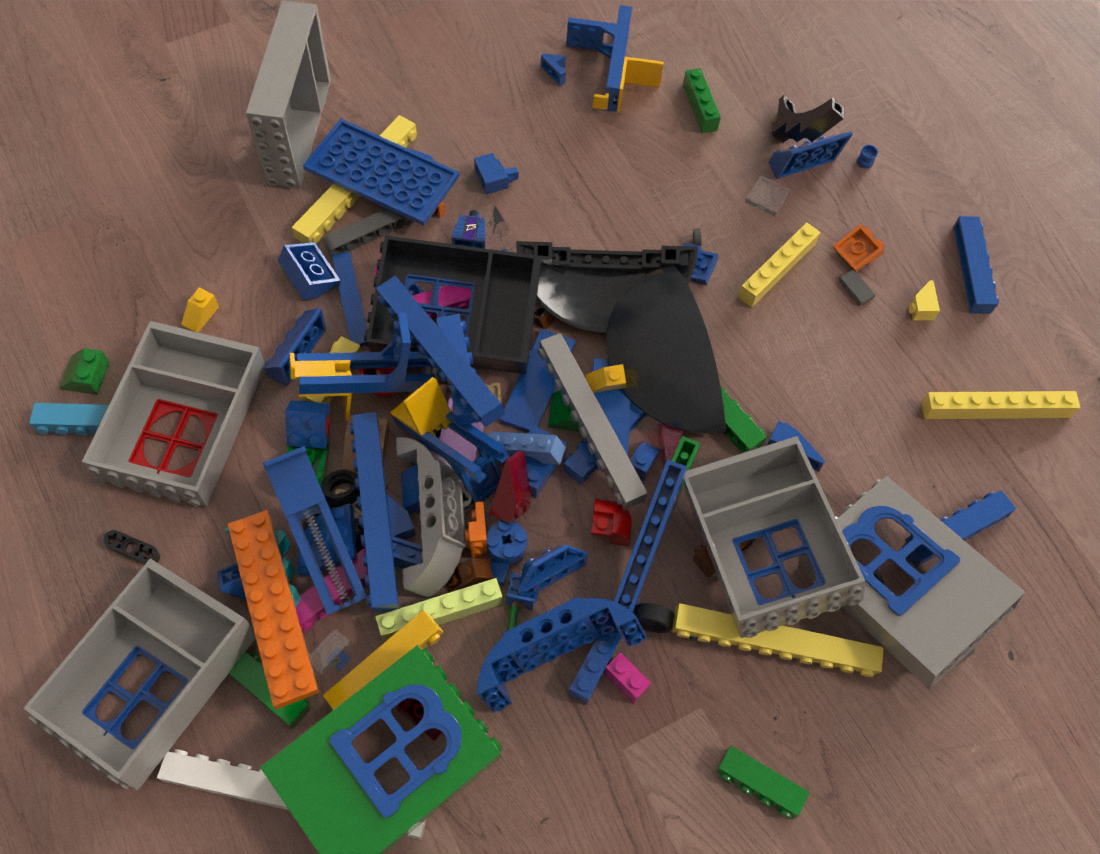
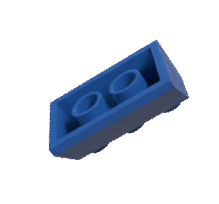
M315 242L283 246L278 262L303 300L319 298L340 283L339 277Z

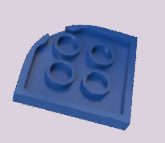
M348 503L330 511L349 556L353 561L357 559L354 508ZM318 515L315 519L316 521L312 523H317V525L308 526L304 533L320 571H323L332 566H325L328 563L335 564L333 567L341 565L323 520ZM312 526H314L313 528L319 527L317 530H315V529L310 530V528H311ZM313 530H315L314 532L320 531V533H318L317 535L322 534V536H321V537H319V536L313 537V535H315L316 533H311V532H312ZM317 537H319L318 539L324 538L322 541H320V540H316V541H315V540H314V539H316ZM319 545H321V546L327 545L326 548H324V547L317 548ZM298 547V575L305 577L310 575ZM320 549H322V550L328 549L327 552H325V551L319 552ZM323 552L330 553L328 556H326L327 554L321 555ZM324 556H326V557L331 556V558H330L329 560H333V562L329 561V562L324 563V561L327 560L328 558H325V559H322V558H323Z

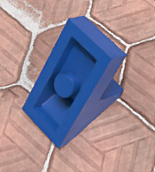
M541 54L540 67L559 86L565 84L566 71L564 68L566 57L562 55Z

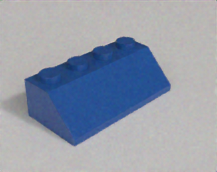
M321 309L307 310L302 316L297 318L295 326L287 332L285 340L276 348L274 356L266 362L265 371L268 378L285 386L290 384L292 381L289 365L290 353H294L295 361H297V353H311L327 330Z

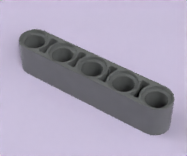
M384 209L324 237L323 243L331 256L350 252L404 227L408 223V218L389 209Z

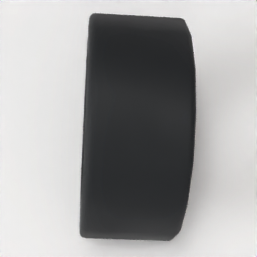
M345 469L336 470L324 478L321 489L328 504L333 507H340L357 501V496H360V489H356L355 478L357 475L354 472ZM341 483L353 484L348 491L342 494L331 493L332 489Z
M652 603L636 605L634 614L644 630L656 633L671 631L674 613L670 609Z

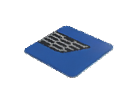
M338 648L328 659V662L340 671L350 660V657Z

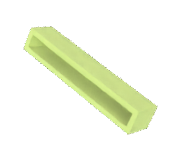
M494 578L375 617L383 643H385L422 610L428 612L435 622L441 625L502 605L503 596L497 579Z

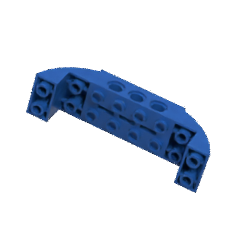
M578 596L502 633L503 637L492 648L483 663L478 678L477 694L493 713L501 711L506 706L512 704L505 682L514 680L528 671H533L538 666L551 662L565 653H570L583 644L591 643L594 639L604 634H609L616 628H618L628 647L640 644L643 640L647 639V636L636 615L628 608L607 599H581Z

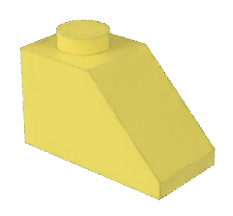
M930 280L909 304V313L912 314L913 320H934L938 315L940 309L933 280Z

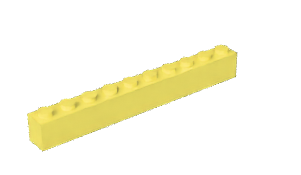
M399 115L380 136L406 148L417 136L416 124ZM333 184L292 226L294 238L302 243H318L321 237L332 228V225L342 218L344 212L353 206L359 195Z
M681 603L675 607L671 632L677 633L679 637L689 638L694 636L698 637V641H717L718 645L725 647L736 645L739 646L738 649L743 651L759 650V654L762 655L778 654L781 659L792 660V658L800 659V662L804 664L820 663V667L831 669L834 666L846 673H853V671L861 672V676L874 677L875 674L882 672L884 647L783 625L774 631L766 630L760 632L752 638H740L732 614Z

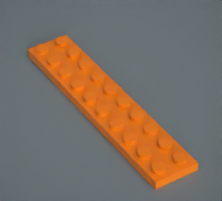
M268 510L228 523L273 707L279 709L318 694L319 690Z

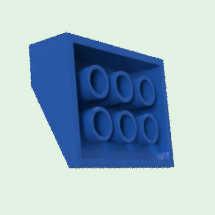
M850 131L828 137L822 136L813 142L806 141L802 145H793L784 151L778 150L772 154L768 163L776 179H780L835 161L853 133Z

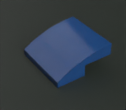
M684 243L683 246L698 247L696 266L691 281L707 285L719 259L718 254L702 251L701 246Z

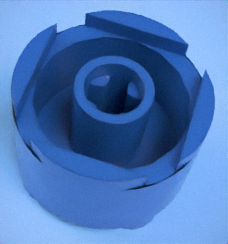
M500 520L489 529L486 538L489 558L493 562L510 565L520 563L525 557L527 550V534L523 527L516 522L510 524Z

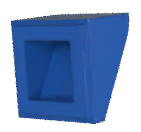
M490 562L493 577L497 579L499 586L504 587L510 564Z

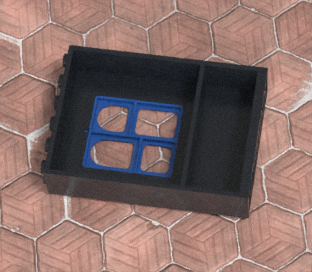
M385 235L384 242L380 244L382 256L377 261V270L379 272L378 277L375 276L374 288L379 287L394 276L399 279L407 290H409L412 284L417 282L431 283L433 289L430 303L418 304L425 312L436 313L437 318L455 314L466 317L467 332H465L464 337L468 336L470 348H467V352L472 353L474 363L470 364L471 367L527 374L542 256ZM441 286L469 288L471 290L469 307L467 309L438 305ZM375 289V294L371 295L370 305H373L372 312H368L367 316L369 329L365 330L364 341H366V347L369 348L370 352H381L391 343V336L395 334L393 322L397 321L396 317L393 319L388 313V307H383L379 302L377 289ZM411 342L410 352L419 351L416 342L414 344Z

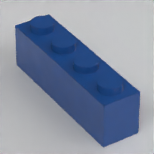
M618 628L595 640L569 689V696L585 705L588 704L604 674L606 666L609 664L623 638Z

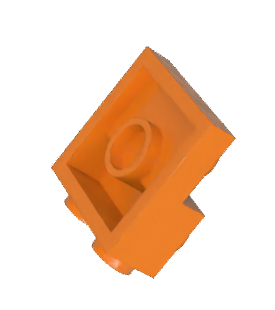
M862 224L833 245V249L856 272L884 254V244L879 239L876 240L872 236V231L868 227L864 228Z
M475 502V510H472V522H469V529H465L466 549L471 550V557H481L483 554H487L483 502Z

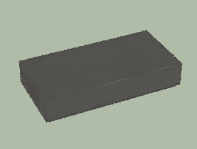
M855 270L839 277L840 283L859 306L874 299L875 294Z

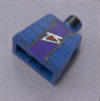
M471 210L469 216L461 215L451 237L452 244L486 249L485 219L479 217L480 213L478 211Z

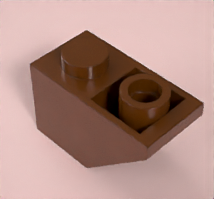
M470 558L457 566L446 583L448 592L457 591L493 579L489 559Z

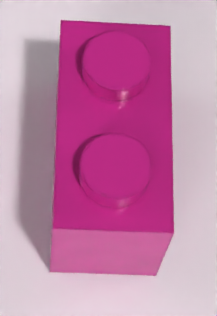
M622 653L605 668L604 674L633 704L651 685V682Z

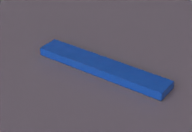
M350 252L332 255L335 271L340 279L338 285L350 341L360 346H366L364 333L367 328Z

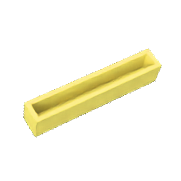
M809 223L802 226L741 286L738 298L752 308L816 245L821 232Z

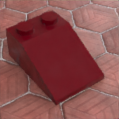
M522 450L506 459L489 513L510 524L516 519H520L522 514L527 513L531 502H529L531 492L525 453Z

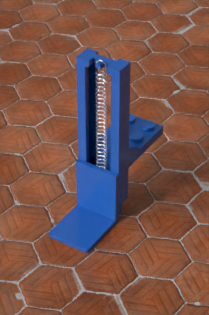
M305 446L262 463L327 615L367 598L310 464ZM319 513L354 594L353 599H349L344 603L341 602L339 605L334 604L300 524V521L307 518L311 520L314 518V515ZM312 526V527L310 528V530H312V529L317 530L319 527L313 528L314 526ZM319 545L317 548H321V547L326 548L327 545H324V546ZM328 563L325 566L332 565L331 567H333L335 564ZM335 577V578L332 579L331 581H335V580L340 581L341 579H340V578L336 579L337 577ZM336 581L335 583H333V585L339 584V583L342 584V582Z

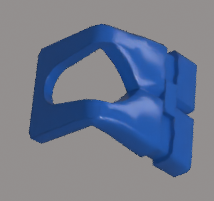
M510 574V586H508L506 594V605L511 606L515 600H520L525 603L528 610H533L539 592L529 598L518 596L517 591L521 575Z

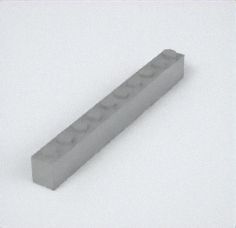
M559 333L541 340L538 354L541 360H545L549 375H553L556 389L558 391L561 390L564 404L570 407L573 421L578 422L581 436L587 439L590 453L596 456L599 470L605 473L608 487H612L614 490L617 504H621L623 509L626 510L646 501L648 493L562 334Z

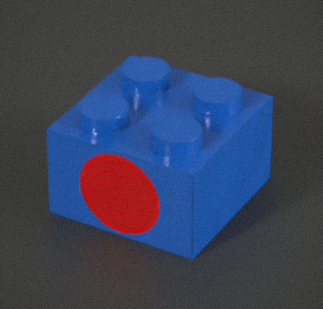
M291 400L285 410L287 446L326 449L330 440V403Z

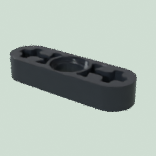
M117 530L108 531L104 535V544L116 553L144 565L149 559L157 563L160 560L159 551L150 544ZM117 538L122 544L120 545L117 542L111 543L110 540ZM132 543L137 544V549L134 552H127L128 545ZM142 550L147 554L152 553L154 556L152 558L149 557L147 559L146 556L142 554Z

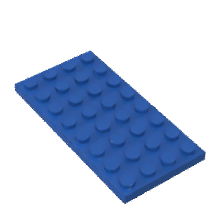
M343 119L336 123L303 164L305 171L423 226L460 177V173L454 169Z

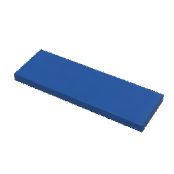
M541 329L529 355L527 374H520L505 406V414L500 417L501 423L528 433L533 425L539 427L556 386L553 375H549L546 369L545 360H541L538 354V349H540L541 340L557 335L556 333ZM563 336L572 353L576 340Z
M594 358L593 371L610 366L608 359ZM622 389L594 393L628 456L630 399ZM589 451L588 463L597 464L596 456L592 455Z

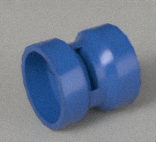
M873 145L863 146L858 156L857 164L865 169L871 168L878 155V149Z

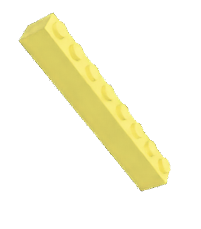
M1076 391L928 392L921 402L924 419L1071 418L1080 409Z

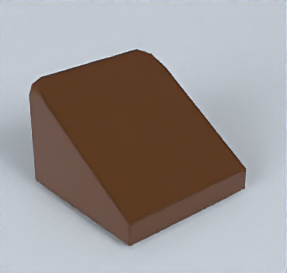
M538 305L535 309L534 323L543 329H547L556 317L551 315L541 305Z

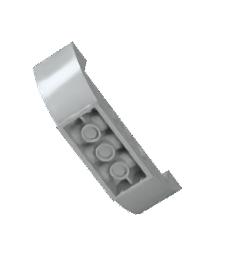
M397 437V456L414 465H418V498L420 501L423 563L404 568L402 582L405 590L430 598L450 579L460 560L462 550L466 547L461 480L449 463L430 448L416 440Z

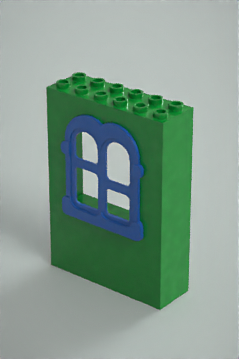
M419 645L415 646L260 767L319 854H385L502 758L500 753L502 750L501 745L494 737L490 739L486 733L489 731L480 718L477 721L474 719L473 715L475 713L466 700L463 703L459 699L461 697L460 692L453 683L448 685L446 682L448 678L439 665L435 667L432 664L435 661L426 648L421 649ZM414 698L422 703L424 716L418 725L405 732L392 716L391 710L401 701ZM383 719L395 734L397 740L373 761L365 763L352 746V740L377 720ZM436 728L441 730L447 738L445 751L423 770H418L406 755L405 747L428 729ZM396 757L410 775V780L395 793L388 795L375 778L374 772L389 759Z

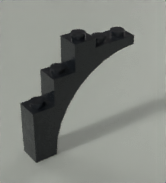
M783 95L779 98L777 120L772 123L771 134L782 143L789 138L793 139L796 143L803 138L813 142L844 119V107L832 97L813 110L796 113L795 104Z

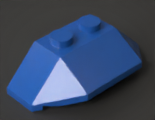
M562 545L545 550L541 556L535 559H529L523 565L517 595L529 598L586 565L588 554L571 546Z

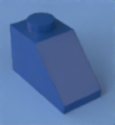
M644 441L636 449L630 460L640 480L643 482L661 450Z

